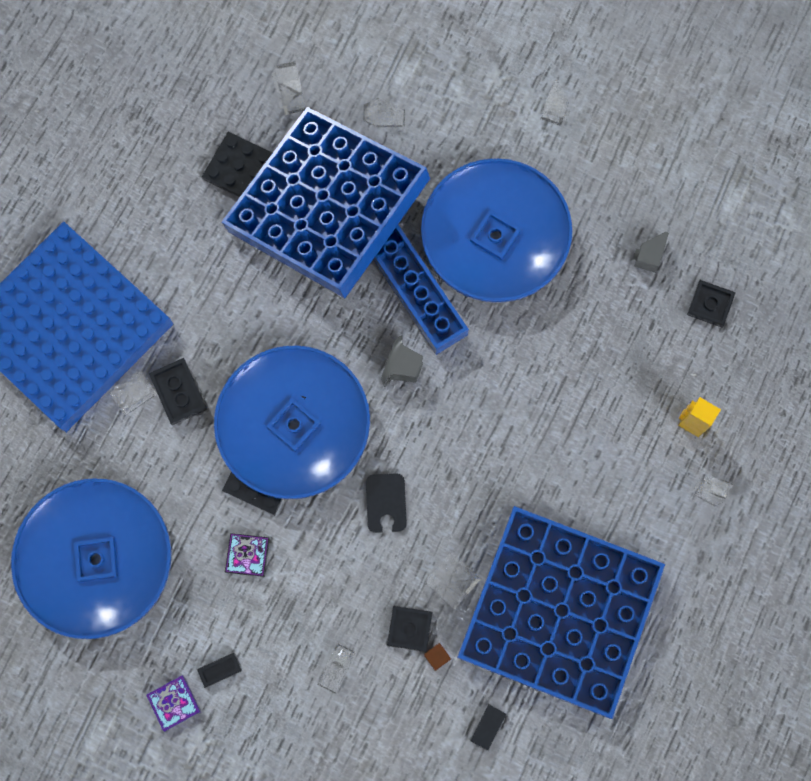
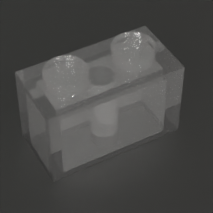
M141 371L131 375L124 384L116 385L109 394L125 415H128L156 396L157 392Z

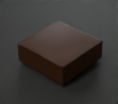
M440 643L424 654L435 671L451 660Z

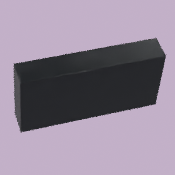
M235 652L197 669L204 688H207L241 672L242 668Z
M488 704L470 741L489 751L507 714Z

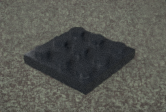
M228 131L204 171L202 179L240 197L273 152Z

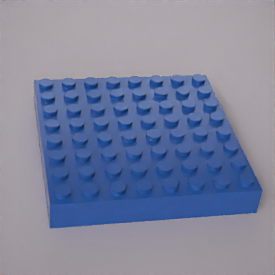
M307 107L222 220V224L230 234L339 296L346 298L429 182L430 176L425 166Z
M63 221L0 283V372L60 429L67 433L174 323L161 309Z
M514 506L457 658L606 718L613 719L665 564Z

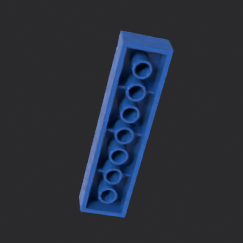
M397 225L373 261L437 355L468 336L469 329L400 226Z

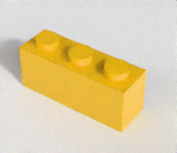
M699 397L696 401L692 400L686 409L682 411L678 418L681 420L678 426L699 437L712 426L721 409Z

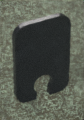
M398 473L370 475L366 479L367 522L369 530L373 533H383L380 520L384 515H390L394 519L392 532L403 531L407 525L404 477Z

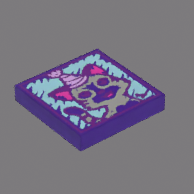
M184 675L146 695L163 732L201 712Z

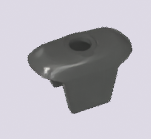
M402 335L395 339L381 377L384 387L392 380L416 383L423 366V356L404 346Z

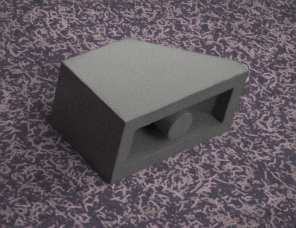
M664 232L642 243L640 249L635 250L633 259L636 260L634 267L656 273L669 233Z

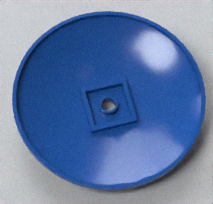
M484 159L468 163L454 170L433 190L422 216V243L430 265L448 286L476 300L509 302L534 294L545 287L558 274L570 250L572 220L563 195L544 174L518 161ZM497 231L501 234V237L493 239L490 234Z
M306 346L276 347L261 352L247 360L231 375L224 385L218 398L214 415V432L217 447L231 472L251 489L264 495L281 499L307 498L336 486L359 462L365 450L370 430L369 405L364 390L356 376L344 363L334 356ZM292 420L299 422V427L295 430L289 428V423Z
M108 479L78 480L48 493L26 515L18 529L12 548V579L18 597L25 609L37 622L47 629L60 635L77 639L108 637L120 633L137 623L153 608L160 598L171 568V542L162 516L155 506L137 490L123 483ZM95 554H99L101 557V561L97 565H93L91 562V558Z

